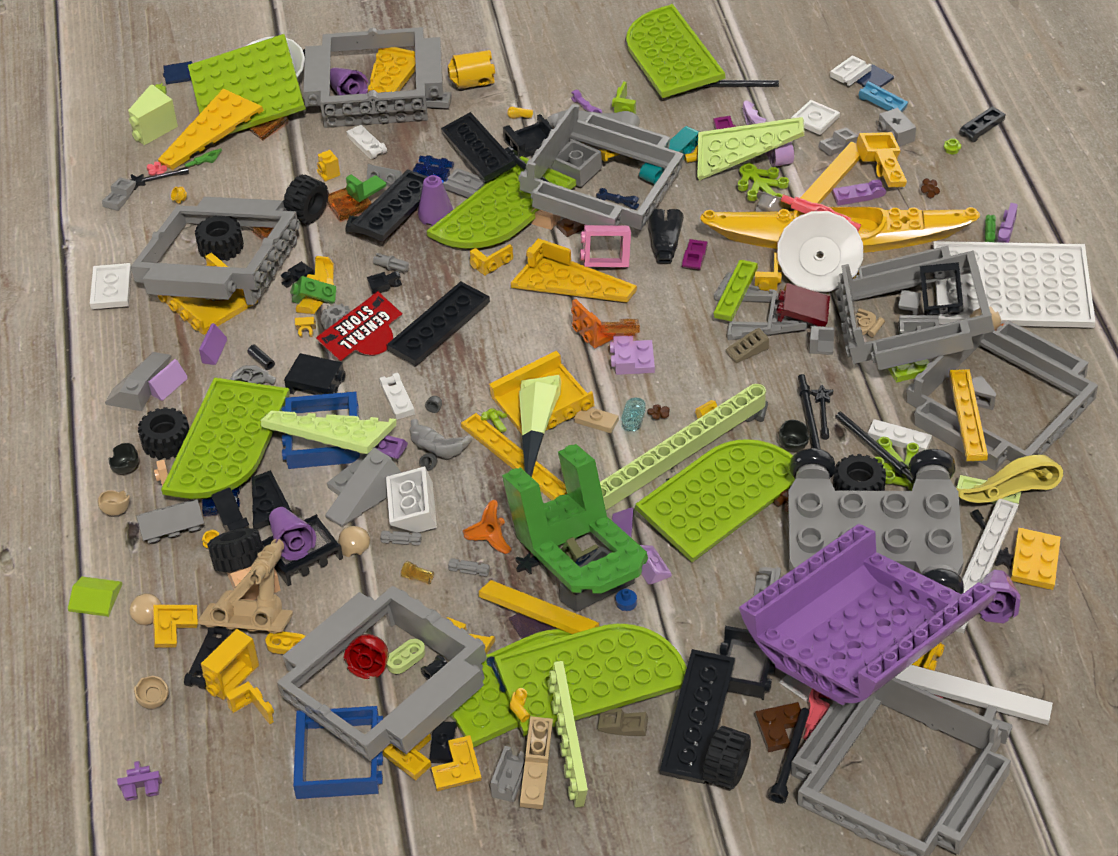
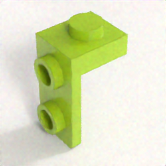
M623 81L621 87H618L617 96L612 100V108H614V113L629 111L636 114V100L625 99L627 96L626 81Z

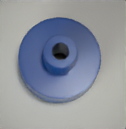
M630 589L620 590L616 594V606L622 611L633 610L637 606L636 593Z

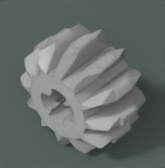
M334 303L333 306L327 305V309L322 310L321 324L325 330L351 312L349 306H344L342 303L340 305Z

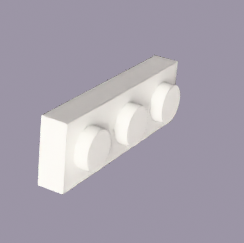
M875 419L868 431V435L875 441L880 437H888L892 441L893 446L904 449L907 448V444L916 443L919 445V452L927 450L932 441V435Z

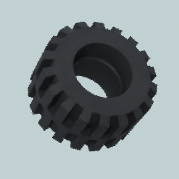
M306 174L297 176L286 189L283 200L284 208L287 211H295L300 222L304 224L314 223L323 214L329 198L327 185Z
M215 215L211 218L208 217L196 227L195 237L198 251L204 259H206V255L212 253L221 261H227L230 258L236 257V254H240L241 249L244 247L240 223L235 218L232 219L231 216Z
M163 407V409L157 408L153 412H148V415H144L142 421H139L138 433L144 452L150 455L151 458L157 457L158 460L177 457L190 429L186 415L180 410L176 411V408L168 409V407Z
M852 454L848 458H842L841 462H837L833 476L835 491H885L886 470L883 468L882 463H878L876 458L872 459L869 455L862 456V454H857V456H854Z
M241 528L222 533L214 537L207 544L213 568L219 572H233L252 566L257 559L258 553L264 549L259 531L253 528Z
M721 726L714 734L706 754L703 768L704 780L730 790L734 789L741 780L747 765L751 748L750 735Z

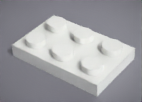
M130 263L93 266L90 296L91 309L129 306Z

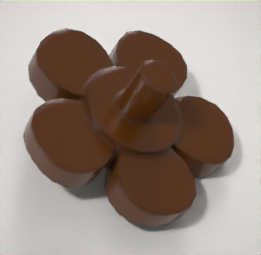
M925 178L922 181L921 191L922 193H927L928 198H933L940 193V189L935 187L937 186L936 180L932 179L930 181L928 178Z
M656 404L653 405V408L647 410V414L651 415L653 419L669 417L670 408L667 406L661 408V405Z

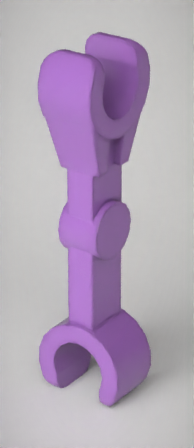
M576 89L571 92L574 95L571 97L572 101L581 104L583 109H586L588 112L602 113L601 109L590 105L582 97L579 90Z

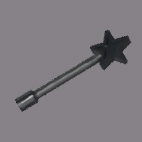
M187 166L176 171L144 177L143 174L136 177L131 174L130 180L136 181L134 190H136L138 186H145L147 181L178 174H189Z
M821 385L819 390H811V395L816 397V403H821V438L827 440L829 439V428L827 427L825 402L830 403L829 396L833 395L834 390H826Z
M978 509L972 511L971 514L975 521L985 530L986 523ZM1007 547L1004 550L1000 549L995 566L1004 564L1008 569H1011L1014 555L1009 554Z
M530 553L525 558L516 557V562L519 564L516 571L526 570L529 574H532V567L539 565L538 558L535 555L531 557Z

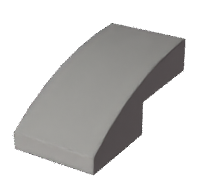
M848 128L834 131L832 138L820 141L818 147L831 156L844 150L850 142H855L858 135Z
M119 178L111 185V193L102 200L103 207L118 211L130 197L136 181Z

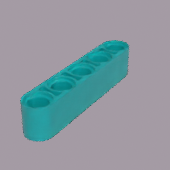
M685 126L670 140L669 149L684 154L691 153L698 145V132L700 131ZM646 162L640 169L639 177L655 185L666 168Z

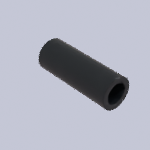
M253 344L248 348L247 353L266 370L274 367L275 361L258 346Z

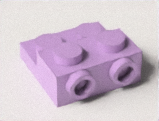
M633 335L613 337L614 342H610V353H614V355H611V367H615L616 375L655 373L652 340L633 341Z

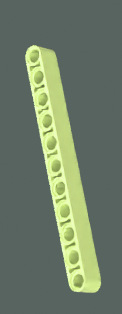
M761 384L750 385L602 480L600 485L605 509L607 510L763 409L766 405L765 387Z

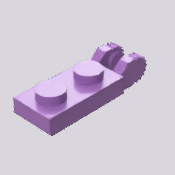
M878 179L871 180L869 183L834 188L832 194L839 206L883 197L886 194V190L882 187L881 180Z
M1010 203L1009 210L1005 209L1003 217L1005 222L1001 223L998 232L997 242L1009 243L1017 215L1018 205L1015 203Z

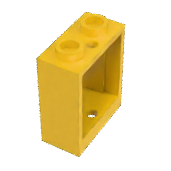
M236 629L201 663L203 677L207 686L206 690L209 694L225 700V694L238 687L259 666L253 638Z

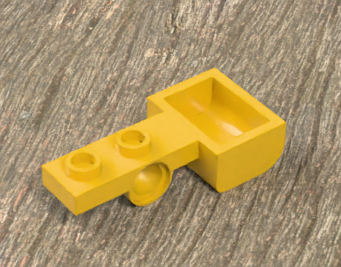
M859 133L856 145L862 161H876L877 176L879 178L884 177L888 187H905L907 180L897 161L901 150L893 133Z

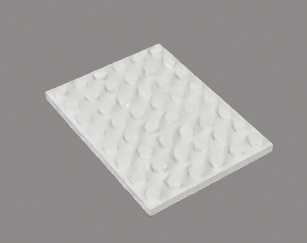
M933 241V249L948 246L951 256L974 250L988 305L995 312L998 311L1001 317V324H1005L1009 320L1018 326L1095 327L1085 244ZM971 273L960 275L963 312L954 316L940 314L939 324L968 319L975 310L980 308ZM955 277L935 281L937 305L957 304Z

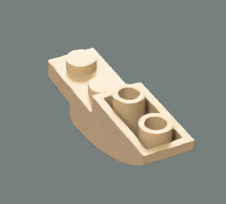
M530 716L520 807L543 809L553 719Z

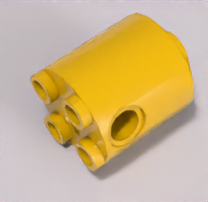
M486 50L453 55L447 67L449 80L456 84L457 89L494 84L493 74H495V66L490 62L492 60L491 51Z

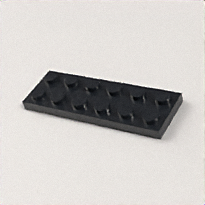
M471 112L441 128L443 135L485 183L516 166L515 160Z
M407 169L351 223V229L384 241L419 206L423 181L427 176Z
M460 281L386 344L387 350L417 366L490 302V296Z
M695 649L691 650L661 763L660 774L705 784L706 781L703 775L704 762L711 740L720 726L736 658Z

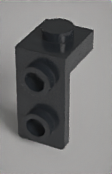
M231 488L223 489L211 495L225 532L241 529L249 525L247 518L241 515Z

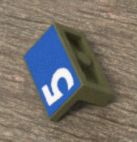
M574 537L566 540L561 550L580 567L599 547L595 544L582 551Z

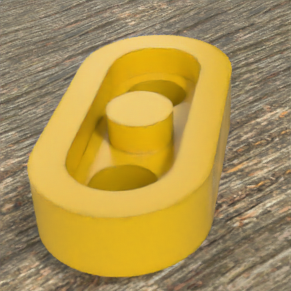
M282 631L279 633H269L266 636L265 642L270 652L285 654L306 636L299 633Z

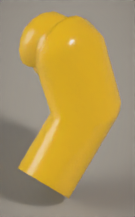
M509 107L507 115L512 119L520 117L532 118L533 110Z
M698 145L693 153L684 154L685 163L698 161Z
M518 688L516 692H513L509 706L519 720L525 722L530 718V714L524 708L527 691L523 688Z

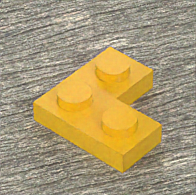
M153 605L154 648H176V628H197V605Z
M428 734L407 754L394 745L389 744L383 750V756L416 781L431 767V761L418 752L431 740V734Z
M471 736L448 740L453 762L431 767L436 790L441 791L481 781L482 777Z

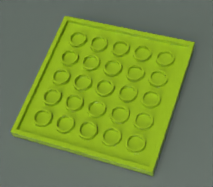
M285 34L188 65L199 113L207 107L222 89H226L262 106L263 112L260 114L255 113L250 117L251 120L246 123L244 121L241 122L229 134L306 109Z

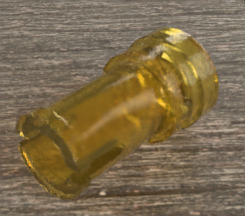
M406 561L401 570V577L431 584L430 579L433 580L434 572Z

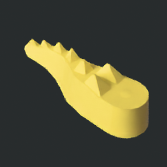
M1030 455L1012 461L981 485H975L971 489H956L958 490L959 497L966 501L975 503L993 502L1020 491L1053 489L1061 482L1063 469L1046 455Z

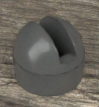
M431 396L426 401L425 407L429 412L437 413L442 407V400L438 396Z
M426 453L420 458L421 467L425 466L427 470L434 468L438 462L437 457L432 453Z

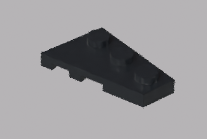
M271 470L252 477L253 529H260L270 525L269 515L278 507H284L292 512Z

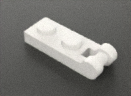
M362 125L346 131L347 137L370 159L376 158L378 154L387 153L385 144L380 143Z
M393 373L392 376L387 378L385 376L380 377L381 388L396 420L415 415L414 407L402 384L399 373Z

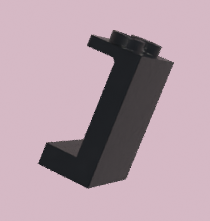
M539 114L537 115V123L514 131L510 125L504 126V142L517 151L519 158L521 156L527 158L534 155L536 149L541 147L543 140L547 139L553 128L548 120Z
M299 353L284 379L285 387L289 388L290 394L293 395L297 388L323 394H333L338 392L341 382H344L346 372L343 368V362Z

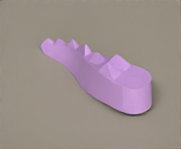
M745 100L742 109L746 124L765 123L766 119L758 116V111L753 109L754 104ZM792 142L765 152L772 167L792 164L794 161Z

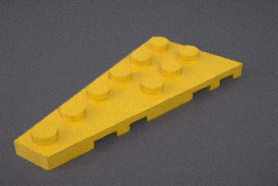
M397 47L378 48L368 92L371 90H375L378 93L400 91L416 70L415 51Z
M222 89L158 158V161L161 165L174 170L189 160L190 156L195 152L203 151L205 149L204 146L211 142L214 144L234 131L241 122L244 121L246 123L251 120L250 117L255 113L260 114L263 112L262 106L226 89Z
M543 257L535 268L528 266L527 263L511 281V288L628 302L637 291V285L589 267H584V265L571 261L570 265L547 257Z

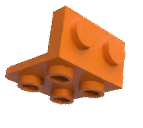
M577 299L572 300V327L583 336L586 343H589L595 349L613 340V333L592 312L590 313Z

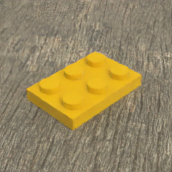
M1018 528L1010 579L1014 582L1053 590L1061 537Z

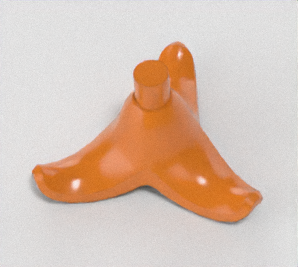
M492 500L487 504L481 521L464 529L463 534L467 540H487L496 550L507 554L512 551V548L506 543L501 532L505 521L503 518H497L498 502Z

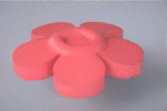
M154 162V165L148 164V174L152 176L162 174L167 171V166H161L160 162Z

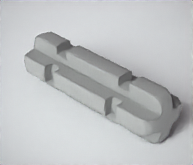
M727 272L715 291L714 299L716 301L720 300L733 273Z
M383 530L380 539L382 543H390L392 541L393 544L409 545V543H412V545H420L422 536L421 533L416 532L410 534V532L393 531V533H390V531Z
M451 558L448 564L450 571L457 572L460 570L462 573L474 575L479 573L480 576H488L490 572V565L485 563L478 565V562L461 560L460 562L459 559Z

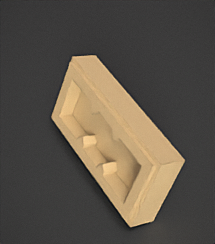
M590 408L587 411L581 410L574 417V423L612 433L619 421V415L595 408Z

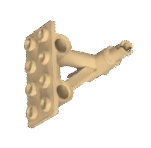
M274 539L270 545L265 546L262 552L258 553L250 572L233 590L225 591L217 603H210L198 619V624L205 625L206 627L223 626L227 629L244 628L248 631L282 632L293 616L292 610H282L281 599L274 595V567L281 558V551L284 549L283 541ZM255 582L256 585L259 584L257 601L241 599Z

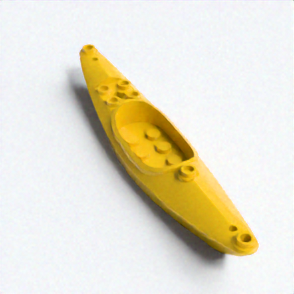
M829 207L835 212L850 217L851 221L861 224L858 233L863 242V253L904 248L945 239L975 222L980 217V213L973 207H969L966 210H919L915 207L908 210H900L899 208L883 210L878 207ZM786 209L771 212H714L713 210H706L701 214L700 218L704 224L730 240L777 249V243L784 228L796 217L804 215V213L797 210L788 211Z

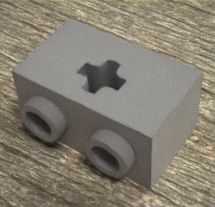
M898 108L879 114L878 129L883 133L892 132L898 146L915 141V125Z

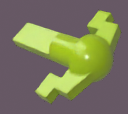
M491 408L481 414V420L491 419L499 432H506V427L498 417L506 418V413Z

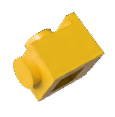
M331 150L317 154L319 162H317L318 169L316 170L324 181L340 176L338 158Z

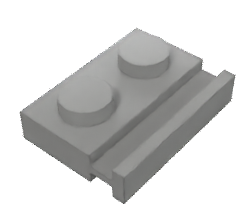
M458 168L447 178L446 182H443L445 189L468 198L487 184L480 176Z

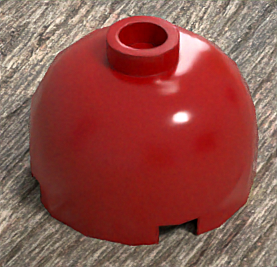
M363 634L355 637L347 646L344 653V661L346 659L347 668L355 676L369 679V676L379 677L387 667L389 652L385 642L378 636Z

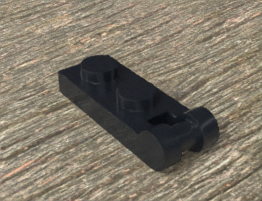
M992 106L960 128L959 134L964 137L967 136L972 142H976L981 135L1004 121L1006 114Z

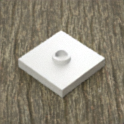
M810 100L791 119L803 117L804 128L821 135L840 117V112Z

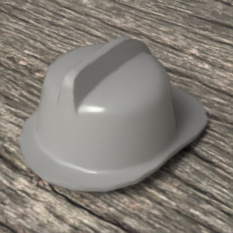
M761 191L757 193L759 202L756 212L780 211L781 209L795 210L791 208V205L781 202V197Z

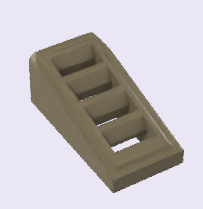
M757 328L728 347L726 353L735 363L741 362L769 349V338L760 328Z

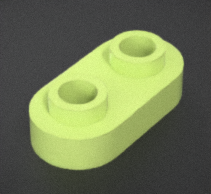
M419 639L406 641L389 654L387 669L394 674L405 672L425 656L424 643Z

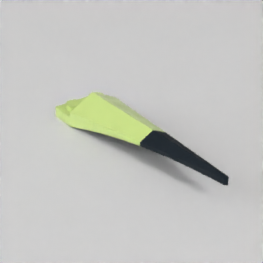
M560 375L521 381L519 397L525 472L531 477L546 427L561 393Z

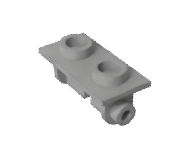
M368 164L367 180L376 175L386 182V186H391L402 175V172Z

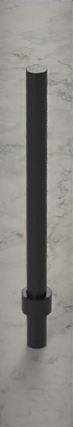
M719 80L702 87H779V80Z
M800 374L798 375L799 396L803 400L812 448L821 449L810 400V386L807 384L806 376Z
M840 411L836 414L838 420L894 467V471L897 474L904 476L912 484L915 483V480L910 475L909 467L904 462H899L843 412Z

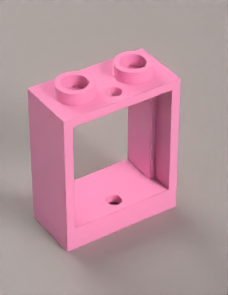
M584 225V232H581L580 237L581 243H583V249H580V260H583L584 267H629L631 241L629 226ZM591 236H621L620 258H590Z

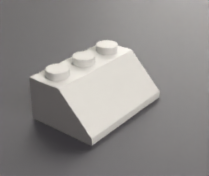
M426 467L387 476L390 525L416 533L437 528L433 482Z

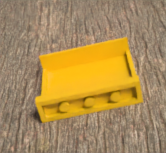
M212 253L205 256L206 266L228 267ZM236 289L229 300L216 299L215 301L197 297L157 295L161 302H165L173 312L176 311L180 315L182 320L189 322L194 330H198L203 335L208 332L212 323L218 327L253 306L247 305L243 289Z
M557 350L489 384L491 398L506 413L509 420L521 434L519 391L521 390L522 380L560 375L561 393L546 430L573 418L581 410L587 411L595 406L593 392L587 393L561 363V355Z

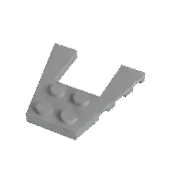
M751 285L742 301L771 302L768 322L730 321L727 337L728 340L741 339L757 328H760L766 335L807 329L808 322L789 316H784L782 322H778L776 308L780 301L777 300V290L770 289L768 292L759 290L758 286Z

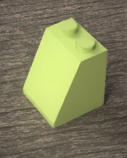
M150 85L128 110L129 122L133 130L132 136L143 145L178 127L173 100L154 85Z

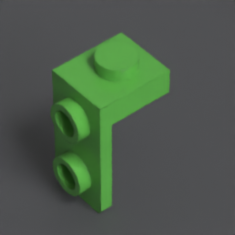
M352 174L346 177L348 194L358 202L386 187V182L376 175L364 182H361Z
M301 276L296 283L292 284L290 290L292 302L299 304L305 296L333 304L336 297V286Z

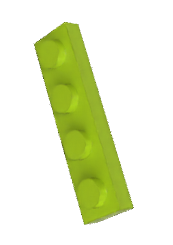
M739 260L717 304L714 318L733 321L758 269V263Z

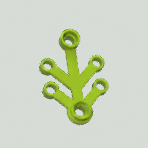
M750 163L740 167L742 179L738 181V190H748V181L750 179L754 181L751 190L747 192V199L749 201H756L758 199L757 193L759 188L766 193L782 198V194L775 193L769 186L786 189L789 186V179L786 177L774 180L779 176V169L776 167H771L768 170L757 169L755 165ZM760 176H768L771 179L761 178Z
M880 437L876 441L899 462H904L892 448V441L888 437ZM913 442L907 444L906 448L907 456L904 463L908 467L911 458L919 452V445ZM874 457L878 460V463L883 464V468L886 470V484L893 483L907 486L909 491H912L914 483L912 484L906 478L895 476L894 467L889 463H885L883 458Z

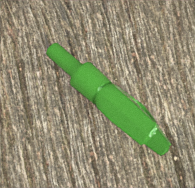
M222 149L207 152L184 165L185 167H190L204 162L213 163L222 152Z

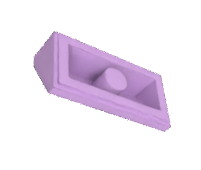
M176 359L148 382L151 395L161 401L188 379Z
M640 545L647 551L648 555L646 564L642 565L641 573L647 584H654L671 577L670 570L654 546Z

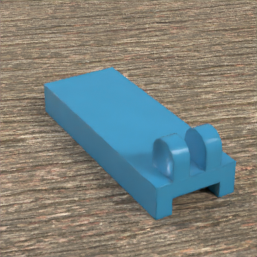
M869 81L863 89H860L858 94L861 100L866 99L887 111L898 108L903 112L908 105L906 100Z

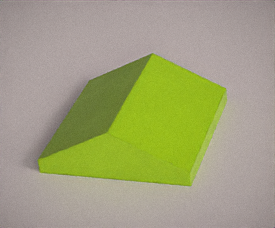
M82 576L72 587L68 611L109 617L122 587V582Z

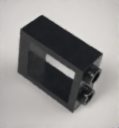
M959 262L920 266L924 315L940 316V314H948L954 316L963 312ZM955 277L957 304L929 306L926 279Z

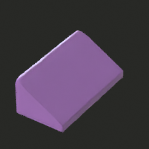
M213 323L210 325L199 349L203 364L216 365L227 342V337Z
M387 435L375 448L389 457L399 459L406 449L408 442L404 439Z
M633 508L614 513L612 521L632 538Z

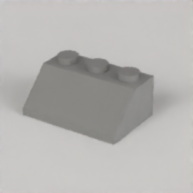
M197 499L136 515L143 541L147 540L148 543L160 540V536L168 534V537L180 535V530L188 528L189 532L201 529L200 525L204 524Z

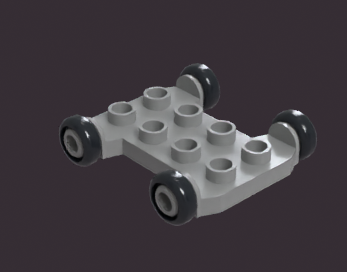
M809 448L798 451L791 457L789 469L795 481L788 493L790 571L857 524H861L875 531L877 553L957 593H964V583L960 576L963 568L959 494L950 480L955 473L956 467L954 458L948 452L939 449H927L916 453L911 458L909 471L911 477L915 480L912 491H835L830 481L835 472V461L833 456L827 451Z

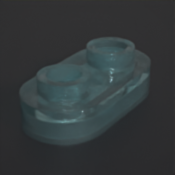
M635 397L626 402L621 418L622 427L626 431H636L641 427L646 412V403L643 399Z

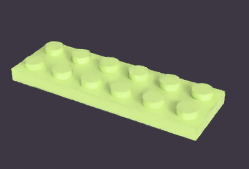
M563 661L554 662L553 670L549 671L550 680H548L549 693H553L554 696L552 710L553 714H557L558 722H556L557 735H561L562 739L560 753L562 757L565 756L566 760L564 774L565 778L570 779V786H568L569 799L574 801L575 807H582L585 804L588 788Z

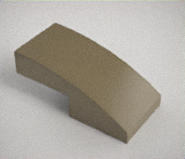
M622 708L608 710L600 713L598 730L615 735L646 736L648 716L646 712L624 714Z

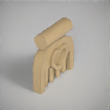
M860 308L856 314L858 316V325L861 327L863 335L868 333L870 337H874L885 323L883 318L879 317L876 320L875 314Z

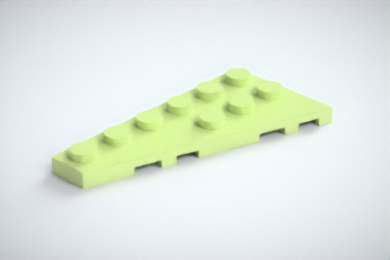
M803 117L698 132L697 177L699 181L803 137Z
M270 411L261 419V427L272 431H280L288 435L303 437L307 440H314L323 444L338 446L342 449L357 451L361 454H368L373 447L397 426L396 419L389 418V422L378 421V418L371 417L370 420H359L358 416L326 414V418L316 417L314 413H308L306 416H297L295 412Z

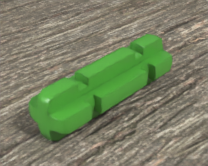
M995 215L986 216L985 242H995Z

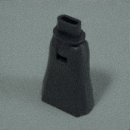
M654 209L649 217L652 244L658 263H671L675 255L684 215L679 209L667 210V220H665V210Z

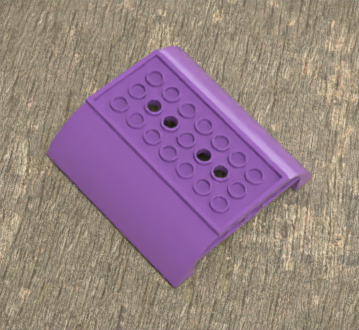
M857 524L741 605L739 610L751 636L766 656L775 664L777 669L837 703L844 705L846 703L861 702L870 697L988 607L997 591L978 582L965 593H957L877 553L875 531Z

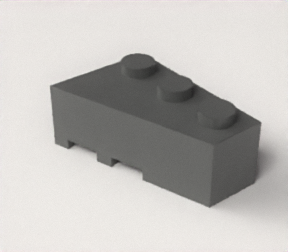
M601 546L580 567L587 565L591 561L599 560L611 552ZM635 579L604 593H593L589 589H582L581 593H572L561 583V602L578 612L634 584Z

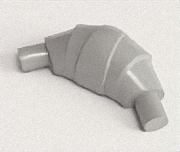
M245 365L233 372L230 380L256 384L266 381L273 385L276 378L269 375V371L257 365Z
M417 419L411 420V440L417 446L419 439H444V436L432 428L419 425Z
M471 435L451 439H419L418 446L424 447L438 457L450 459L461 454L462 450L472 442L473 438Z

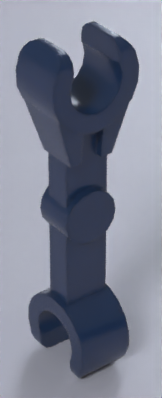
M600 188L599 193H596V198L604 201L608 199L616 203H623L633 210L639 207L637 203L639 198L637 196L623 197L620 194L608 193L605 188Z

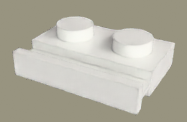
M852 55L831 70L830 77L842 83L846 82L850 86L870 72L872 64L867 65L865 61Z

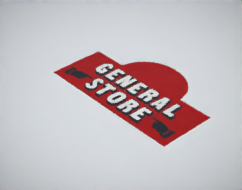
M377 291L315 338L340 361L355 350L366 355L381 354L387 350L386 344L393 339V332L389 324L403 313Z

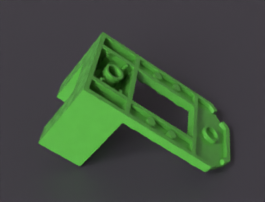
M577 444L566 446L565 449L558 451L567 494L560 495L552 501L543 503L539 484L521 467L512 469L502 475L517 539L572 593H581L582 589L592 590L593 593H604L641 575L642 565L646 564L648 560L647 551L607 517L595 459ZM591 532L612 553L599 560L591 561L583 567H579L558 545L565 543L566 540L572 537L577 538Z

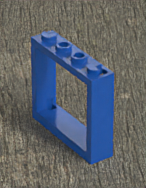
M357 392L285 398V406H283L282 411L307 413L349 409V416L359 417ZM287 433L282 435L283 447L286 446V449H282L283 460H287L288 469L350 464L360 458L359 452L342 449L338 446L293 450V435H288Z
M377 706L330 709L352 726L372 725V729L383 720V716H379ZM296 711L293 783L296 799L379 794V785L383 784V772L379 771V766L383 765L382 752L371 760V777L306 781L308 729L324 727L304 712Z

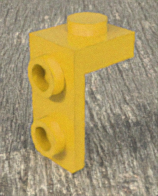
M538 238L527 249L528 266L535 268L543 257L570 265L571 250Z
M510 244L488 257L477 248L470 250L471 266L484 276L513 260V246Z
M774 252V272H755V286H758L759 290H777L778 283H781L782 272H778L781 271V266L777 260L776 252Z
M249 681L225 694L228 707L232 713L253 703L269 724L274 722L272 716L274 709L268 701L265 702L263 700L260 690L257 687L253 688Z

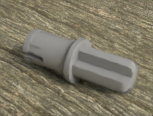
M376 253V256L373 258L374 264L387 267L388 270L408 271L409 263L396 259L395 256Z

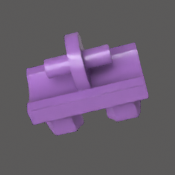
M140 761L134 762V769L126 770L127 777L117 779L118 786L126 801L137 799L136 788L145 787L147 797L159 795V784L162 783L159 771L150 772V766L141 767Z

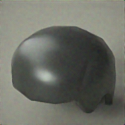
M793 419L787 420L782 424L779 431V440L785 449L799 451L804 449L809 442L810 436H808L807 425Z
M121 443L113 448V457H109L108 461L113 472L125 474L135 469L139 462V456L133 444Z

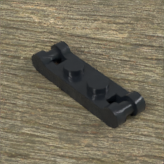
M223 626L208 627V633L190 671L184 677V685L191 687L197 685L201 689H206L207 686L203 677L201 663L233 633V629H227Z

